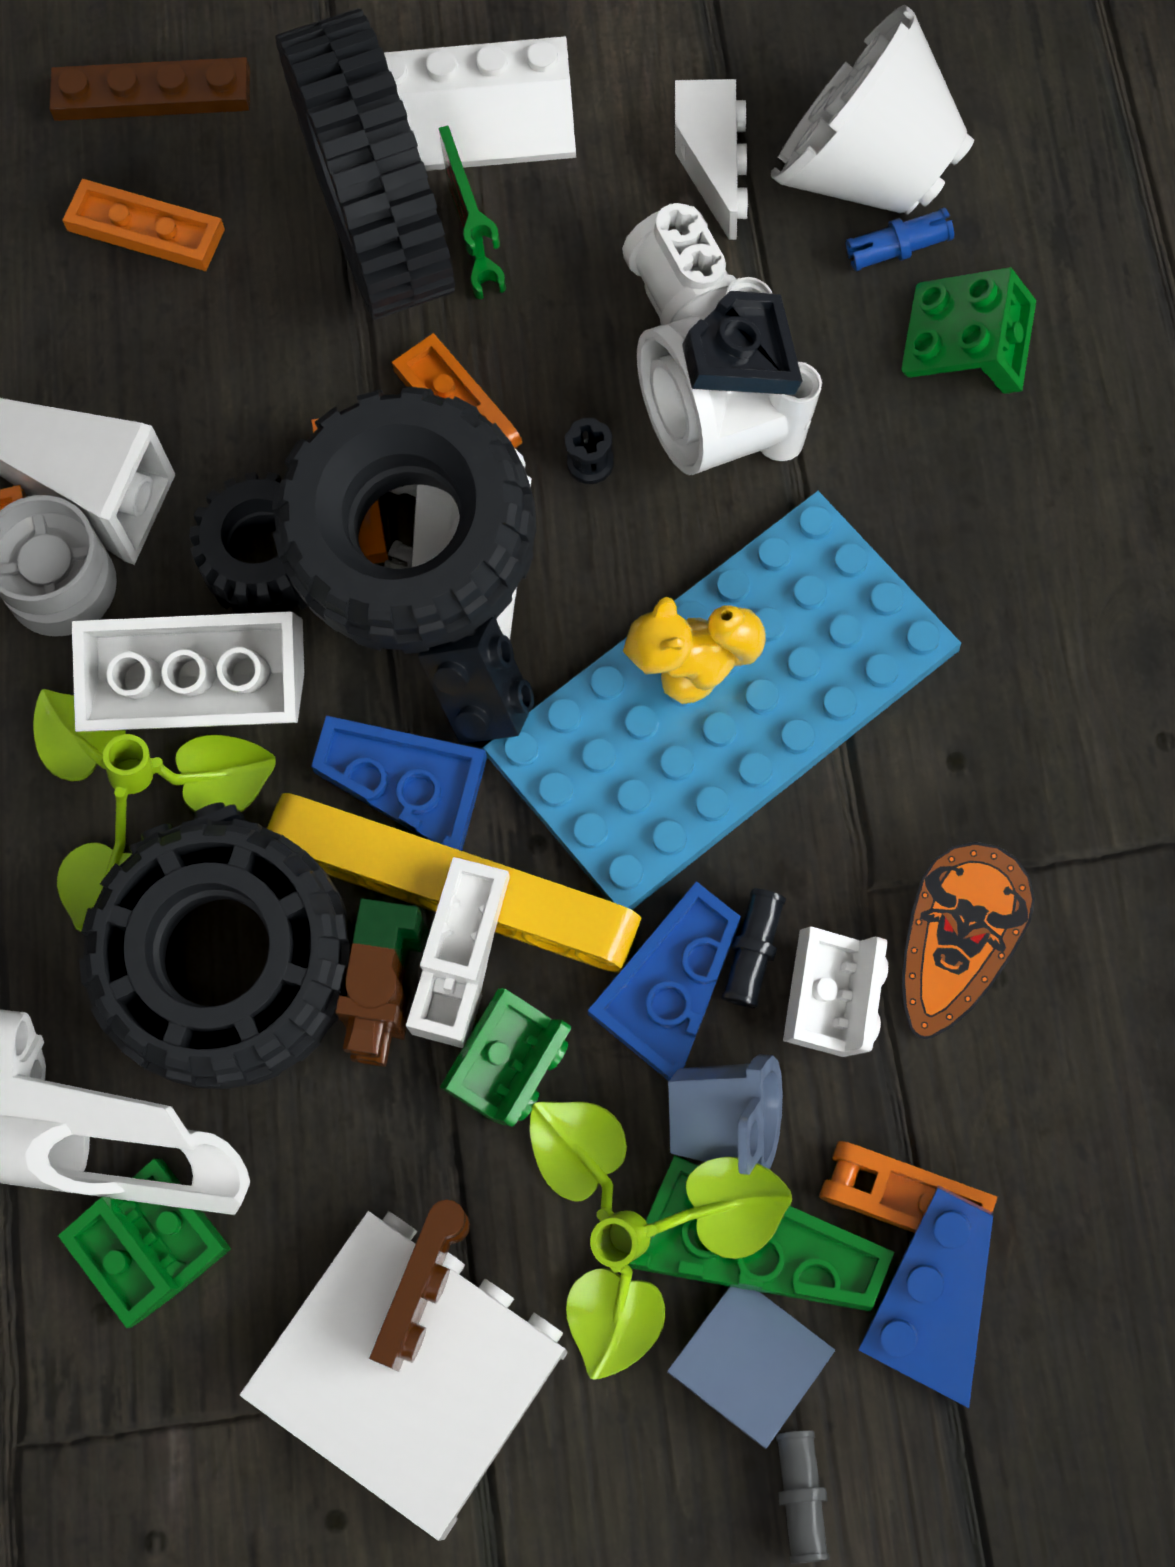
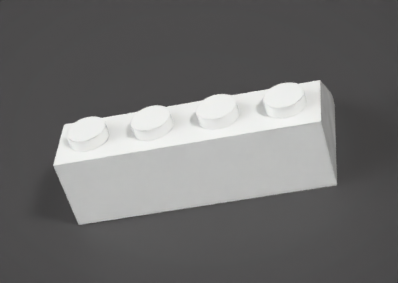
M566 36L384 52L388 70L392 72L396 82L399 98L403 101L407 112V120L411 131L413 130L418 144L417 149L421 161L424 162L426 171L445 169L438 128L447 125L450 128L463 168L576 158Z
M293 612L72 621L76 732L298 723L304 679L303 619Z

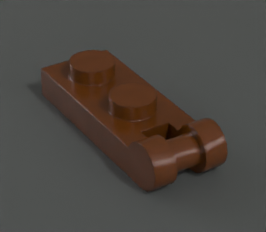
M441 1200L430 1209L369 1357L370 1360L398 1372L404 1360L411 1363L415 1360L426 1333V1327L419 1325L428 1301L435 1304L439 1301L449 1277L450 1269L442 1265L450 1245L463 1240L469 1232V1218L455 1201Z

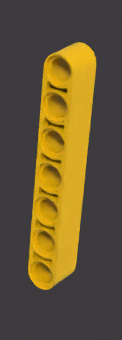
M290 793L281 794L267 829L275 833L284 835L305 850L327 875L434 912L437 911L453 857L506 870L509 872L510 879L495 933L611 972H620L624 968L642 919L633 910L617 903Z

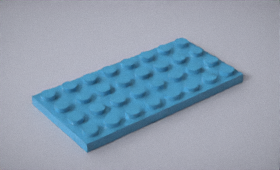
M819 491L802 502L674 601L677 607V614L686 620L687 618H703L708 620L712 612L723 605H732L752 610L761 619L766 633L763 652L754 663L733 667L727 677L708 696L694 703L681 704L664 693L661 673L646 675L623 652L625 638L532 709L519 736L493 739L483 747L486 750L487 758L608 901L631 910L636 908L959 651L961 642Z

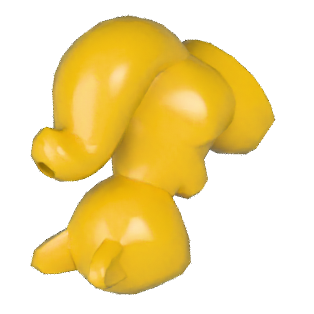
M664 597L659 600L652 612L641 615L631 624L623 652L646 675L661 673L664 693L681 704L694 703L708 696L727 677L733 667L754 663L763 652L766 633L761 619L750 609L723 605L715 609L708 620L703 618H687L686 620L677 614L674 600Z

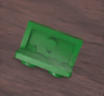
M498 988L440 1085V1088L494 1123L513 1127L518 1120H524L533 1110L532 1106L537 1103L539 1092L536 1088L547 1070H553L564 1057L568 1047V1042L565 1038L570 1032L571 1026L563 1020L549 1018L507 989Z

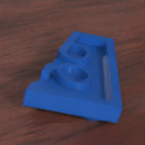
M326 716L311 767L318 776L422 838L462 851L485 768L487 754L484 749Z
M938 1185L859 1346V1351L969 1408L993 1213Z

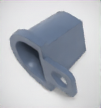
M759 1054L753 1058L750 1064L690 1067L677 1070L668 1081L670 1153L704 1162L717 1157H738V1170L740 1174L750 1175L757 1163L770 1169L775 1158L780 1136L783 1099L781 1070L779 1062L774 1055Z

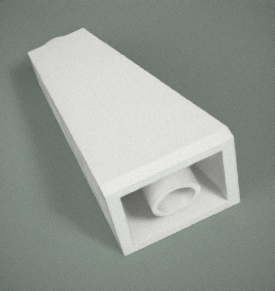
M0 398V476L14 486L21 485L24 492L29 496L50 495L71 502L87 517L104 548L124 562L135 565L175 477V472L153 427L140 422Z

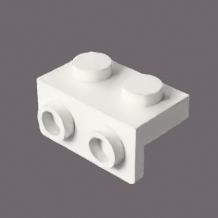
M811 926L801 929L798 938L783 1041L841 1057L870 1052L879 1034L881 1025L878 1006L881 986L884 984L888 974V961L885 957L887 940L875 936L860 941Z

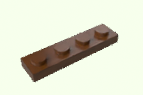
M247 57L51 67L49 109L54 121L250 111V67Z

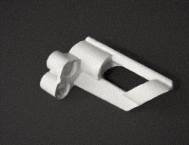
M0 1009V1183L231 1215L236 1214L250 1185V1178L240 1155L228 1142L212 1133L187 1130L172 1106L45 1081L46 1064L41 1049L44 1044L42 1035L36 1034L31 1018L27 1013ZM90 1137L179 1148L186 1155L193 1173L192 1185L84 1172L88 1160Z

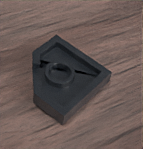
M729 291L718 302L714 311L704 320L700 319L688 331L682 343L692 389L795 395L803 382L781 294Z

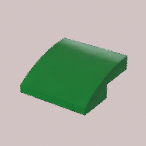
M153 1159L133 1177L136 1179L181 1184L163 1159ZM101 1197L58 1235L126 1328H132L149 1316L231 1250L230 1246L202 1210L127 1201L110 1197Z

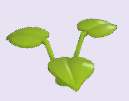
M42 689L35 707L33 731L37 752L46 769L61 779L80 781L91 775L97 765H99L101 768L106 769L109 782L115 789L116 821L113 850L101 843L84 844L71 851L65 857L58 871L57 888L59 897L76 930L82 931L87 909L94 907L103 889V886L100 885L101 881L115 863L120 866L132 855L131 853H123L126 845L128 794H136L146 789L153 779V774L157 773L172 785H184L183 799L188 808L193 812L207 805L219 802L225 803V806L235 804L242 812L255 800L276 765L275 756L263 747L247 740L223 735H205L189 740L178 749L176 765L180 774H175L163 765L161 758H150L147 744L138 736L126 734V730L76 732L74 695Z
M541 1101L532 1106L530 1136L537 1165L547 1184L561 1197L575 1202L589 1198L596 1191L599 1184L602 1187L601 1209L597 1211V1218L601 1222L592 1231L590 1246L595 1258L601 1264L611 1269L596 1268L576 1280L570 1289L566 1306L570 1332L581 1352L588 1376L593 1380L616 1374L637 1362L655 1344L664 1327L665 1305L661 1292L650 1282L643 1280L631 1281L633 1271L628 1265L645 1253L652 1236L687 1221L697 1219L696 1229L698 1237L708 1250L724 1258L737 1259L747 1257L763 1248L773 1237L792 1202V1195L787 1185L765 1166L757 1163L750 1175H744L739 1173L738 1157L725 1156L704 1162L688 1176L686 1191L694 1208L681 1211L650 1224H647L641 1215L633 1211L626 1210L614 1213L612 1211L613 1183L607 1174L616 1171L623 1164L626 1156L625 1132L620 1122L611 1112L597 1104L578 1101Z

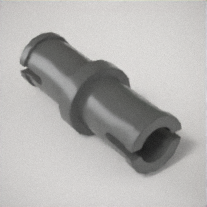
M793 1431L776 1434L783 1491L778 1492L779 1506H785L791 1552L790 1564L830 1560L829 1553H827L822 1502L828 1501L826 1488L820 1487L814 1431Z

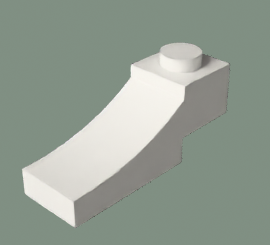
M456 857L452 858L420 963L422 974L406 1023V1027L412 1035L463 1048L470 1037L482 998L481 991L499 914L510 879L508 871Z

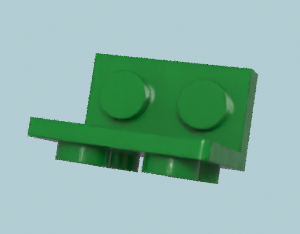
M1012 267L918 283L914 294L901 368L902 372L908 378L982 368V371L989 376L1003 394L1022 391L1036 299Z

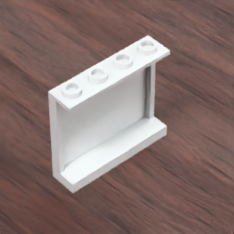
M368 1211L247 1383L240 1396L436 1540H445L458 1520L456 1516L559 1360H563L568 1352L557 1343L563 1332L536 1313L532 1314L528 1322L508 1309L514 1298L487 1279L483 1280L479 1288L459 1275L465 1264L448 1252L442 1266L450 1269L449 1277L439 1301L436 1304L428 1301L419 1325L426 1327V1333L413 1363L404 1360L398 1372L370 1360L369 1357L416 1245L411 1240L417 1231L389 1211L382 1220Z

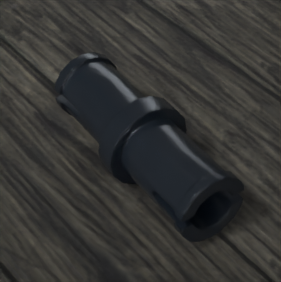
M756 888L750 892L751 897L740 936H734L731 949L735 951L725 992H723L721 999L729 1003L753 1009L757 1008L758 1005L757 999L768 961H774L777 948L772 944L781 911L786 902V898L780 894Z

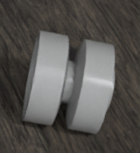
M50 495L28 496L16 500L1 509L0 597L16 619L29 630L46 636L71 635L72 621L99 620L107 611L114 598L117 578L112 559L84 513L71 502Z

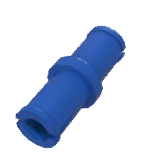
M943 207L938 211L905 222L897 218L889 221L886 228L856 238L846 239L849 259L854 257V260L851 261L852 268L857 272L862 268L895 257L902 261L911 258L913 251L953 240L954 228L952 220L947 222L945 220L949 218V212Z

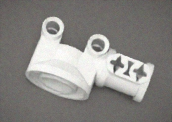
M674 203L661 208L660 211L651 214L636 225L627 236L622 248L623 257L629 269L637 276L642 277L645 283L646 294L655 308L661 323L660 326L645 330L640 335L637 346V368L640 387L649 418L661 445L672 462L688 475L706 471L758 451L777 461H787L795 458L803 448L821 391L822 381L819 373L814 367L798 362L803 382L795 395L691 388L682 343L688 331L700 319L704 320L714 311L718 302L729 291L772 294V291L766 283L757 278L744 277L736 279L733 275H728L725 270V258L710 233L702 214L694 206ZM675 226L676 228L674 230H669V227Z

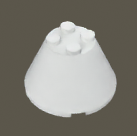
M902 5L889 14L866 37L864 42L868 46L861 53L854 66L851 67L845 62L803 116L778 156L785 163L783 170L780 172L774 167L771 171V177L779 184L892 212H904L908 215L919 203L925 207L938 195L945 184L940 175L950 162L953 165L957 164L970 150L974 139L967 134V129L916 15L908 6Z

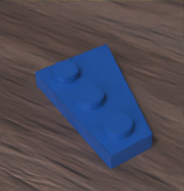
M696 881L588 1009V1016L669 1081L677 1070L684 1068L739 926L741 916Z

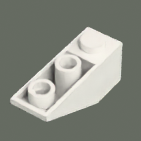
M736 79L675 80V154L728 239L736 240L737 219H747L748 209L747 187H737V175H746L747 144H737V132H746V100H736Z

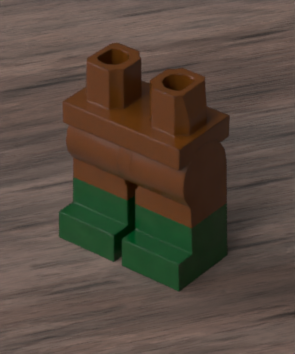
M363 898L360 900L346 975V990L349 997L339 996L336 1008L337 1016L347 1028L343 1050L351 1054L350 1059L352 1062L386 1067L391 1038L405 1040L407 1021L403 1015L407 1008V995L402 986L409 950L424 953L428 937V929L419 907Z

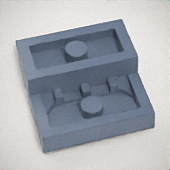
M730 1287L671 1365L667 1373L766 1449L829 1361L835 1349L762 1293Z

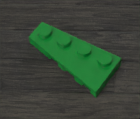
M674 1155L646 1219L647 1224L694 1208L687 1195L686 1181L690 1173L698 1165ZM789 1206L769 1242L763 1248L747 1257L737 1259L724 1258L708 1250L698 1237L696 1229L697 1219L652 1236L645 1253L628 1265L636 1270L871 1311L895 1252Z

